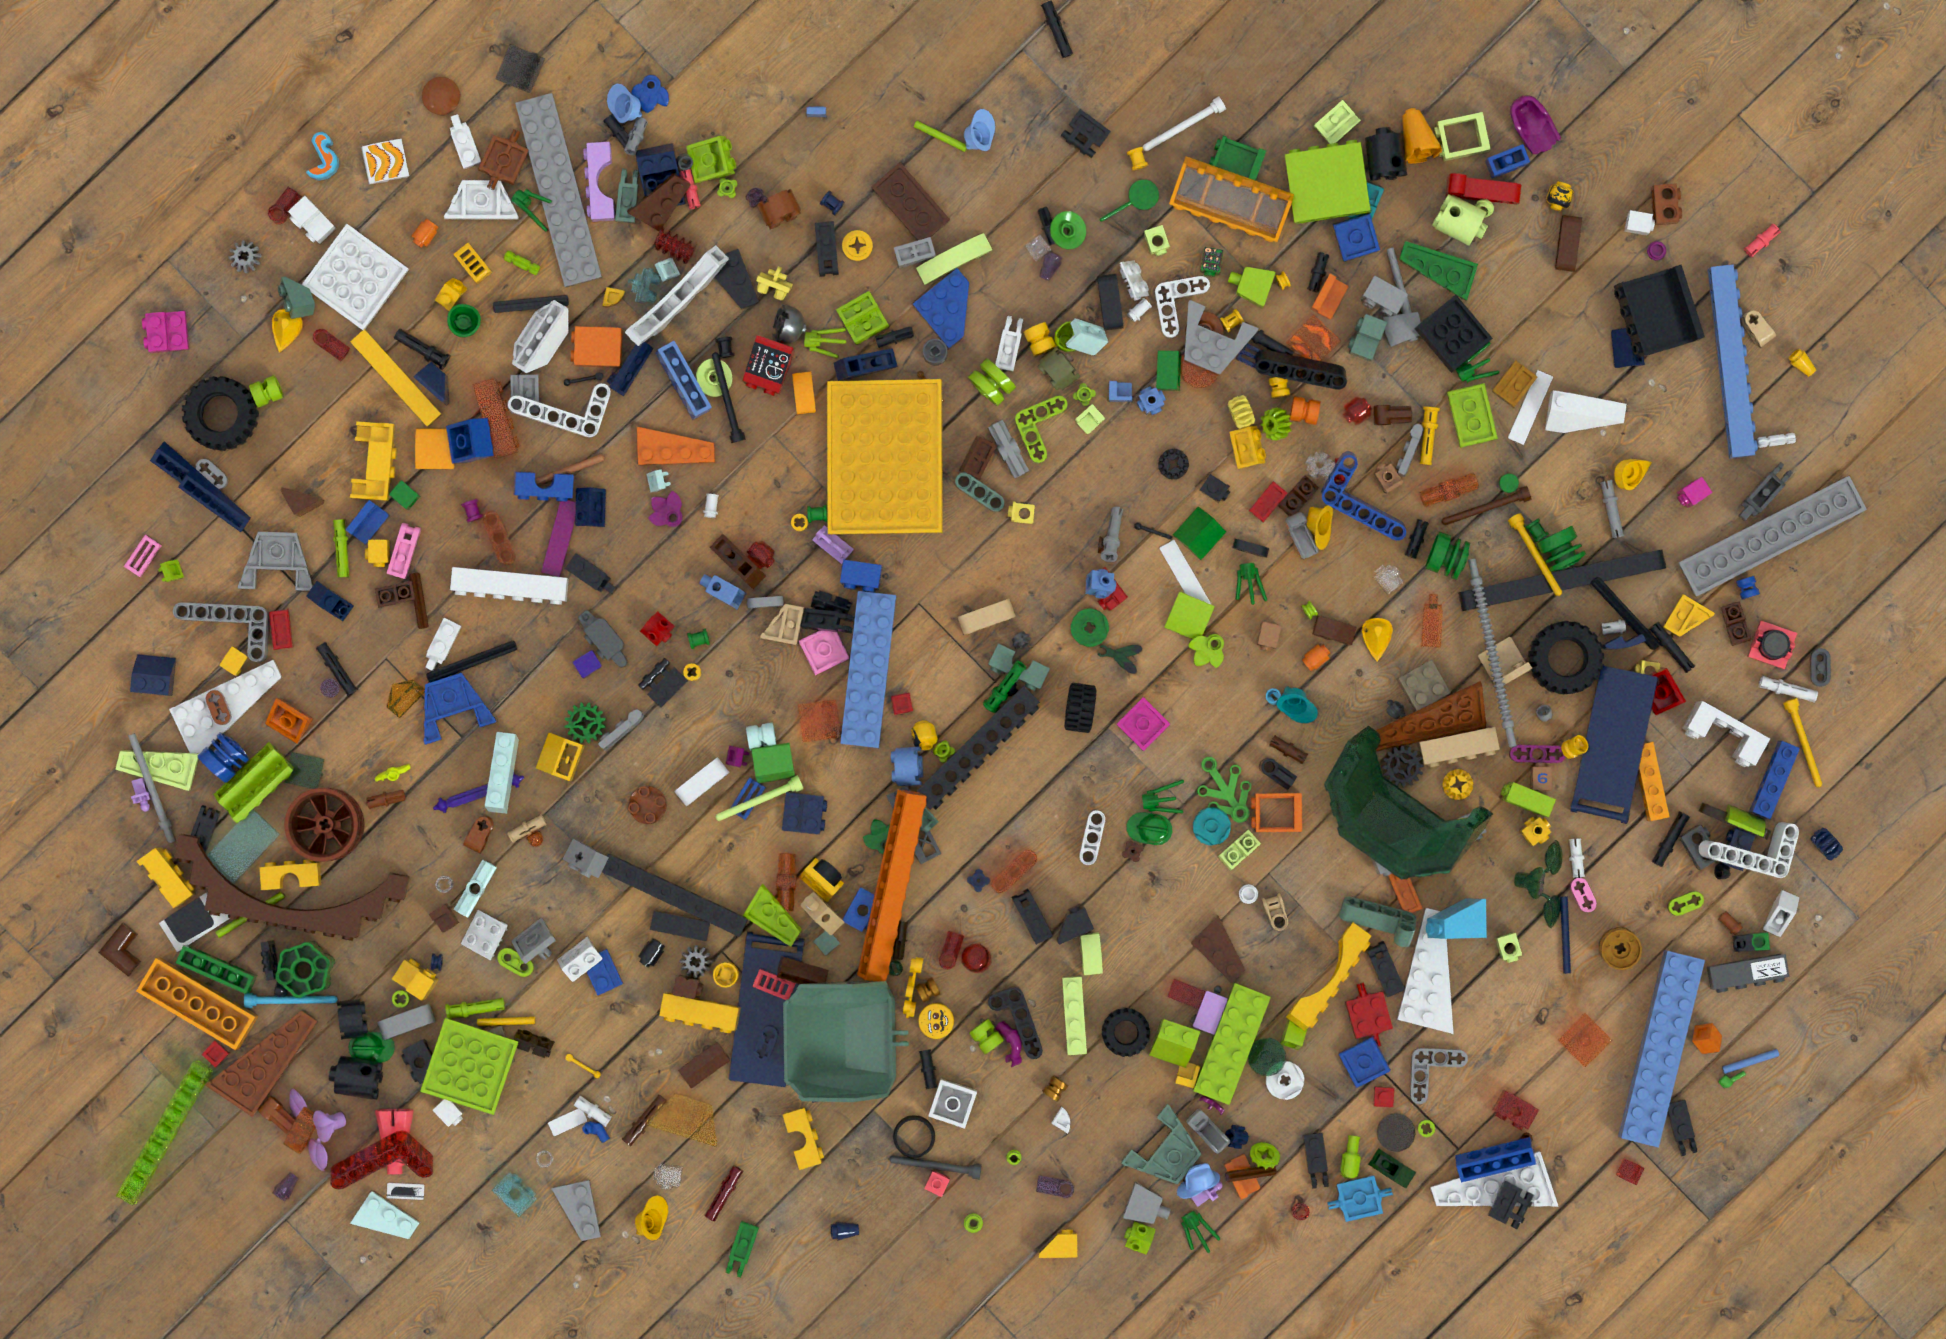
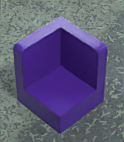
M594 650L573 661L583 679L602 666Z

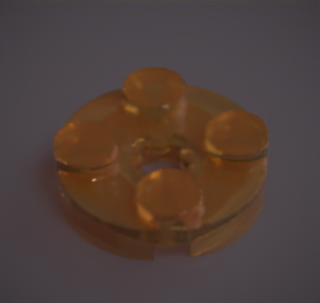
M1184 360L1182 362L1181 374L1184 381L1194 388H1206L1212 385L1218 377V374L1208 370L1198 374V371L1195 370V367L1198 366Z

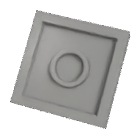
M541 917L511 942L521 960L526 964L536 955H539L542 960L547 959L544 953L550 957L551 951L547 947L556 940Z

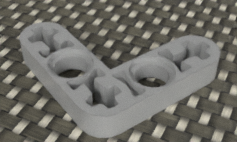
M1415 1049L1411 1056V1100L1416 1104L1426 1102L1428 1098L1429 1066L1463 1067L1468 1061L1467 1054L1459 1049ZM1420 1051H1422L1423 1055H1429V1051H1432V1063H1428L1429 1059H1422V1062H1419V1059L1415 1058V1056L1419 1055ZM1438 1052H1442L1445 1055V1060L1442 1063H1437L1434 1059L1435 1054ZM1448 1052H1451L1450 1056L1453 1057L1460 1053L1464 1060H1461L1460 1064H1457L1456 1060H1450L1451 1064H1447L1449 1060ZM1421 1070L1425 1073V1078L1419 1082L1415 1080L1414 1075L1417 1071ZM1414 1083L1418 1085L1425 1084V1088L1421 1087V1093L1424 1094V1097H1421L1419 1101L1414 1097V1093L1418 1092V1087H1414Z

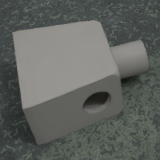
M1135 1182L1123 1213V1218L1154 1224L1157 1216L1167 1220L1171 1209L1161 1205L1162 1196Z

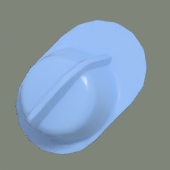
M622 84L613 85L607 95V104L617 121L625 123L626 121H632L637 117H641L640 100L632 95Z
M985 109L976 111L972 123L965 129L964 138L967 149H980L982 151L990 149L995 133V122L989 111Z
M1208 1163L1195 1165L1188 1170L1185 1181L1177 1189V1195L1183 1199L1194 1197L1214 1187L1219 1182L1220 1175L1216 1171L1211 1170Z

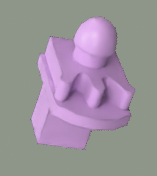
M144 778L133 780L132 785L135 795L131 796L133 804L140 803L141 810L147 812L150 808L148 801L152 799Z
M1219 1181L1214 1187L1191 1198L1197 1207L1208 1199L1214 1201L1218 1198L1216 1191L1220 1190L1223 1184Z

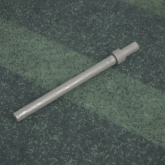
M135 733L130 734L128 737L160 821L158 824L160 829L164 831L167 842L172 843L175 839L170 828L172 826L171 822L167 819L137 736Z

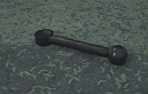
M598 372L593 376L572 380L565 379L563 383L565 386H569L572 383L602 380L603 374Z
M1139 522L1134 525L1136 530L1142 529L1169 540L1173 538L1171 535L1142 526Z

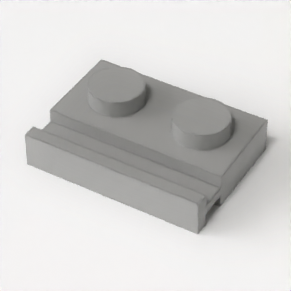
M510 375L511 397L521 396L539 402L538 375ZM512 400L511 407L514 410L521 408L520 400ZM532 405L529 408V412L539 413V407Z

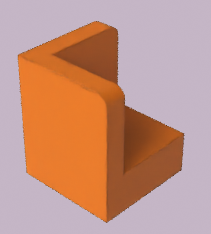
M1713 1023L1695 1025L1692 1042L1702 1054L1720 1052L1722 1035Z

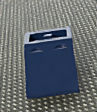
M673 143L637 150L636 160L644 196L652 193L658 185L673 173L680 176ZM684 196L678 205L685 204Z

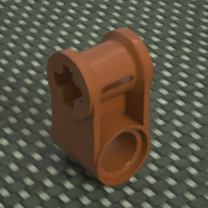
M489 816L477 818L466 836L463 846L481 854L494 826L492 818ZM486 820L488 828L482 829L480 822Z

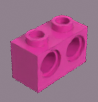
M1700 477L1677 492L1679 495L1677 499L1682 506L1686 505L1689 508L1713 492L1704 479Z

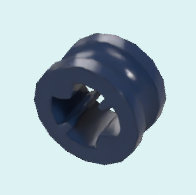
M432 953L431 970L438 969V971H441L443 954L436 956L435 953Z

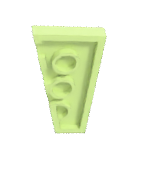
M121 750L115 770L143 777L134 751ZM142 751L153 781L187 791L191 790L199 760L197 756L200 753Z

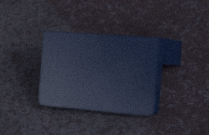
M1626 328L1612 330L1615 368L1645 365L1644 357L1637 359L1633 353L1632 342L1626 332Z

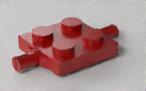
M1364 982L1356 984L1359 996L1345 1001L1355 1039L1373 1036L1378 1046H1381L1378 1035L1383 1031L1393 1029L1383 991L1370 994L1366 992Z

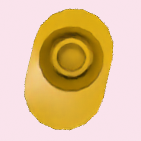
M1326 505L1324 508L1310 507L1307 516L1306 526L1315 535V544L1319 550L1326 548L1331 536L1333 508L1329 505Z
M658 1195L652 1196L647 1201L644 1210L637 1214L635 1218L637 1235L645 1236L651 1241L657 1240L661 1236L668 1216V1205L663 1197Z

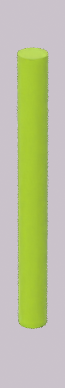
M279 892L265 902L276 904L284 899L285 896L282 892ZM239 917V919L233 920L217 930V936L219 938L245 923L247 918Z

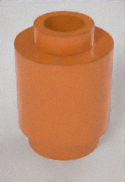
M425 219L424 222L421 221L411 235L414 238L412 242L420 248L423 245L427 247L437 234L436 230L439 227L428 219Z
M1317 644L1304 655L1305 657L1302 661L1310 671L1317 670L1330 659L1328 656L1330 652L1324 644L1321 647Z

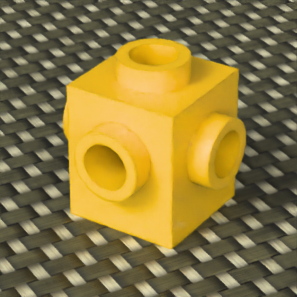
M1532 816L1524 822L1526 826L1519 830L1530 846H1534L1538 842L1542 844L1550 838L1548 834L1551 833L1549 829L1551 825L1545 818H1534ZM1536 827L1539 828V832L1537 834L1535 833Z

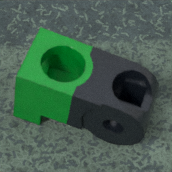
M1768 932L1732 936L1734 952L1770 950Z

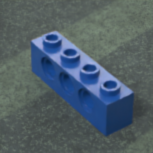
M1784 741L1777 742L1749 812L1765 819H1771L1799 752V747Z
M1530 1137L1455 1155L1456 1167L1461 1183L1536 1165L1535 1152Z

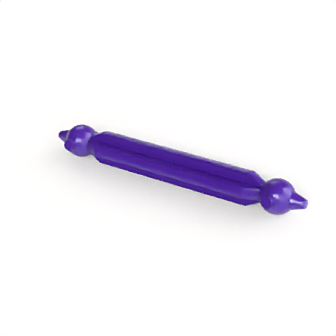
M514 773L512 785L518 788L524 776H518ZM488 784L451 796L446 801L439 798L437 805L433 809L446 813L448 807L454 808L485 797Z

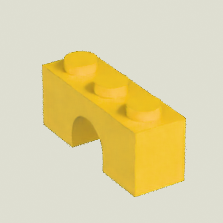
M309 859L303 860V864H295V861H284V865L276 866V862L264 863L265 867H259L261 890L282 889L283 879L288 873H293L298 877L299 887L321 886L320 862L315 863V861Z
M806 1107L783 1113L787 1132L799 1131L806 1138V1144L802 1148L794 1150L799 1170L821 1164L824 1154L822 1148L817 1147L816 1140L819 1138L816 1128L812 1129L810 1124L813 1121L810 1110L806 1111Z

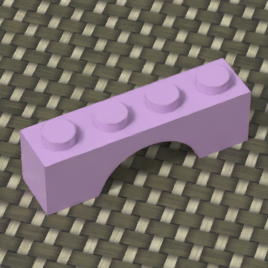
M610 142L586 143L587 148L583 149L584 160L588 161V167H585V179H589V186H586V198H590V205L587 206V216L591 217L592 222L614 221V200L602 194L598 187V178L601 171L606 166L612 164Z

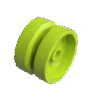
M986 358L980 364V368L986 376L974 370L968 376V379L987 400L989 399L998 407L1004 401V396L998 389L1000 388L1004 393L1010 394L1016 386L993 362Z

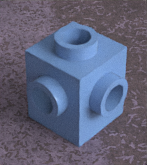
M1150 386L1140 391L1141 395L1138 396L1139 401H1137L1141 412L1145 411L1146 415L1149 413L1155 415L1162 411L1161 407H1164L1163 401L1166 399L1161 390L1158 391L1157 388L1152 389ZM1154 397L1155 402L1152 404L1149 403L1148 398Z
M1099 569L1097 571L1092 570L1086 575L1085 594L1095 595L1096 598L1103 599L1115 591L1116 580H1114V573H1108L1107 570Z

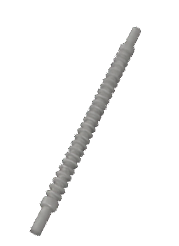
M1476 559L1468 560L1472 577L1470 582L1471 586H1474L1472 591H1475L1473 595L1476 597L1475 602L1478 603L1476 605L1479 608L1477 612L1480 613L1478 618H1481L1479 623H1482L1480 628L1483 629L1482 634L1485 635L1483 637L1486 640L1484 644L1487 645L1485 650H1488L1486 655H1489V666L1492 667L1490 671L1493 672L1491 677H1494L1492 682H1495L1493 687L1496 688L1495 693L1498 694L1496 698L1499 699L1497 703L1500 704L1498 709H1501L1499 714H1502V728L1506 731L1509 748L1517 746L1513 732L1514 721L1511 720L1512 715L1509 714L1511 712L1508 709L1510 705L1507 704L1509 699H1506L1508 694H1505L1506 688L1503 687L1505 683L1502 682L1504 678L1501 677L1503 673L1500 672L1502 667H1499V656L1496 655L1498 651L1495 650L1497 646L1494 645L1496 641L1493 640L1495 635H1492L1493 629L1490 628L1492 624L1489 623L1491 621L1488 618L1490 614L1487 613L1489 609L1486 608V597L1483 596L1485 592L1482 591L1484 587L1481 586L1483 581L1479 577Z

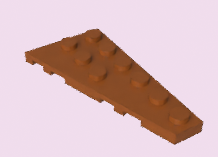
M301 1010L205 1084V1086L251 1117H254L318 1020Z

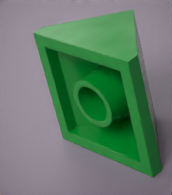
M1197 507L1175 531L1173 536L1196 557L1202 560L1223 537L1226 531L1212 516L1200 507Z

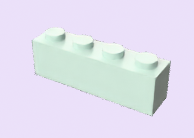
M496 733L485 800V808L488 812L507 814L519 743L516 734Z

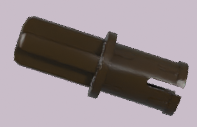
M899 921L898 935L893 947V959L903 960L905 942L908 941L906 940L908 922Z

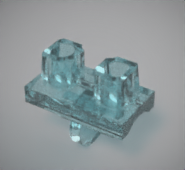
M643 268L642 276L636 273L634 280H628V283L633 285L631 292L637 293L635 302H655L657 293L649 291L650 284L659 285L661 278L659 274L653 272L654 269Z

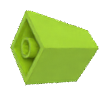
M1161 1019L1149 1056L1186 1068L1194 1052L1200 1031Z

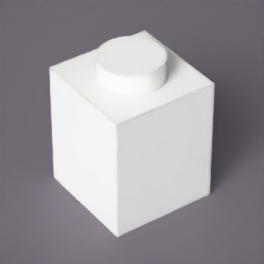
M1630 210L1627 213L1624 232L1648 235L1650 231H1653L1655 220L1652 219L1653 214Z
M444 1099L433 1109L436 1115L448 1127L452 1124L456 1126L463 1119L461 1115L464 1111L454 1102Z

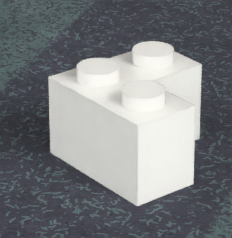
M306 196L288 211L292 215L289 219L300 229L304 227L307 231L305 235L313 243L317 241L321 244L337 229Z

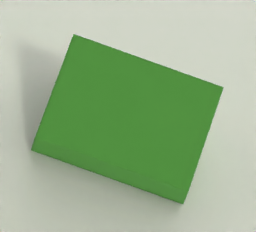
M790 743L752 749L755 777L758 783L789 779L796 776Z

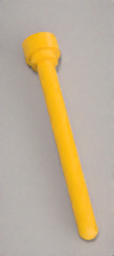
M1521 513L1514 515L1508 520L1511 528L1518 530L1554 594L1560 596L1562 590L1525 529V519Z
M1798 698L1783 702L1784 708L1791 714L1815 786L1819 788L1822 786V781L1798 713V706L1800 705Z

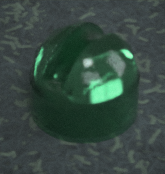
M896 960L891 961L889 974L892 976L900 975L903 970L902 964ZM894 963L898 970L897 973L894 972V969L892 967V964Z

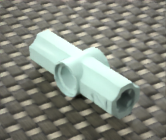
M482 859L455 906V911L469 918L496 871V866ZM473 883H477L480 886L478 894H474L471 891Z

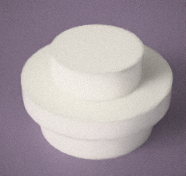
M1249 884L1242 886L1239 890L1240 900L1247 904L1256 901L1258 897L1257 889Z

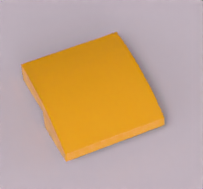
M416 428L415 469H454L455 464H452L447 429Z

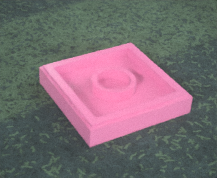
M819 630L799 640L815 675L850 659L837 632Z

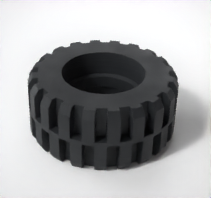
M223 376L209 377L208 380L203 379L199 381V385L193 386L190 389L191 393L186 395L184 399L186 403L182 405V411L184 412L182 420L191 438L200 443V445L212 450H232L237 448L238 445L246 443V439L253 435L252 431L258 424L256 418L259 417V411L256 409L257 405L250 390L238 381ZM216 396L229 397L234 401L238 409L235 423L226 431L218 432L210 429L203 419V411L206 404Z
M1562 621L1548 625L1536 635V638L1530 645L1531 649L1528 651L1529 664L1533 672L1532 676L1534 679H1537L1540 686L1545 687L1550 692L1562 695L1578 693L1589 688L1600 676L1599 672L1603 669L1604 665L1602 664L1604 653H1602L1601 649L1603 646L1598 641V636L1592 633L1590 628L1578 622ZM1560 640H1571L1577 643L1583 651L1584 661L1582 667L1577 673L1570 676L1557 674L1552 670L1548 662V654L1551 647Z

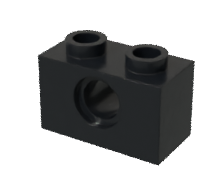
M425 1039L403 1049L402 1052L404 1054L401 1055L405 1064H409L412 1069L410 1074L415 1082L418 1081L419 1084L423 1083L433 1054ZM418 1057H422L425 1060L423 1068L416 1065Z

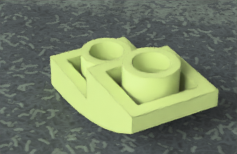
M1247 830L1227 847L1218 858L1231 871L1261 843Z
M1099 932L1080 935L1083 975L1102 974Z

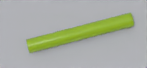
M915 122L914 128L966 152V144L922 122Z

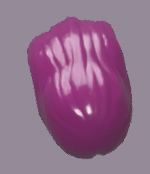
M1524 95L1514 100L1510 106V115L1515 129L1532 154H1539L1540 152L1552 149V145H1555L1556 141L1561 139V136L1545 107L1535 97Z

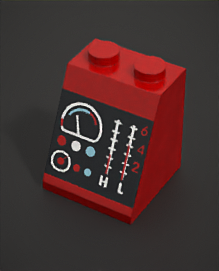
M757 335L743 377L746 387L754 390L757 387L764 389L763 393L774 396L775 393L780 395L795 352L794 348Z

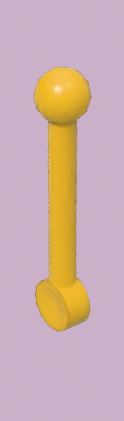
M572 1054L566 1055L565 1059L568 1062H574L578 1066L592 1073L595 1078L601 1077V1073L599 1071H594L591 1068L584 1065L583 1063L574 1059Z

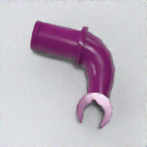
M1005 1021L999 1022L996 1030L1011 1045V1054L1006 1055L1005 1061L1006 1063L1012 1061L1011 1067H1014L1022 1062L1020 1055L1022 1041L1016 1029H1012Z

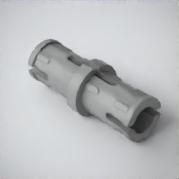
M642 117L636 118L624 149L628 155H636L637 148L640 142L643 141L644 130L648 124L646 119Z

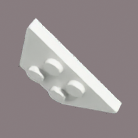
M462 180L447 213L444 215V219L519 220V216L501 181H498L495 189L491 190V188H487L490 180Z

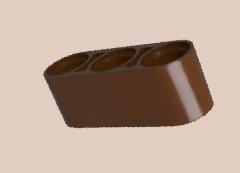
M1562 215L1555 270L1575 272L1582 217Z

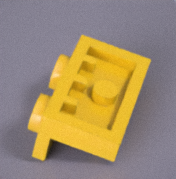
M1249 426L1229 432L1238 469L1265 463L1266 453L1264 448H1262L1260 441L1262 436L1257 426Z

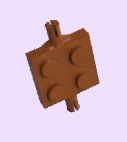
M513 129L509 139L493 135L478 167V171L491 177L487 188H491V190L495 189L498 181H505L514 185L527 158L529 149L520 146L516 142L520 134L518 130L516 132Z

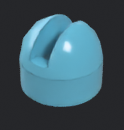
M1272 688L1267 691L1266 700L1268 703L1276 705L1277 700L1274 701L1270 695L1273 694L1278 700L1281 697V693L1279 690Z

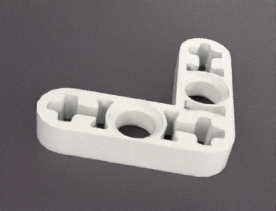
M1197 276L1164 282L1156 287L1155 298L1161 330L1165 337L1174 338L1179 332L1174 299L1206 293L1210 287V282L1206 277ZM1199 280L1206 283L1204 290H1200V287L1193 288L1194 292H1191L1189 281H1193L1192 285L1198 284ZM1180 283H1184L1188 287V291L1184 294L1177 291V285ZM1161 287L1169 290L1166 293V299H1171V302L1160 304L1159 300L1163 301V295L1158 293V291H1161ZM1165 305L1172 308V314L1169 316L1162 314L1161 309ZM1174 317L1175 321L1171 320V326L1175 327L1176 330L1170 335L1169 332L1165 331L1168 328V322L1163 323V319L1169 320Z

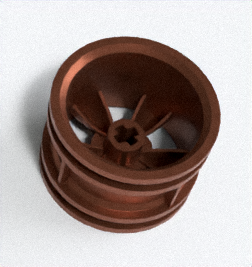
M315 788L305 791L294 799L286 812L284 828L289 844L299 855L312 861L324 862L341 859L354 851L363 837L365 822L363 812L352 796L334 788ZM327 795L343 803L335 813L327 810ZM309 801H311L317 811L314 819L300 816L302 809ZM351 817V832L340 829L341 821ZM328 820L330 828H326L325 830L324 825H322V822ZM313 829L317 836L308 847L303 842L299 832ZM334 837L341 848L333 853L325 854L326 839Z

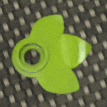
M1211 634L1208 637L1200 635L1190 641L1188 646L1196 650L1194 654V664L1196 666H1202L1209 662L1215 668L1221 665L1224 659L1222 652L1224 640L1220 635ZM1216 640L1217 645L1212 647L1211 642Z

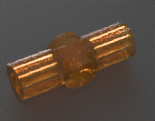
M1471 473L1457 479L1452 478L1441 482L1438 486L1422 490L1419 493L1424 507H1428L1479 488V484L1475 474Z
M779 853V871L776 880L777 901L786 911H794L796 854Z

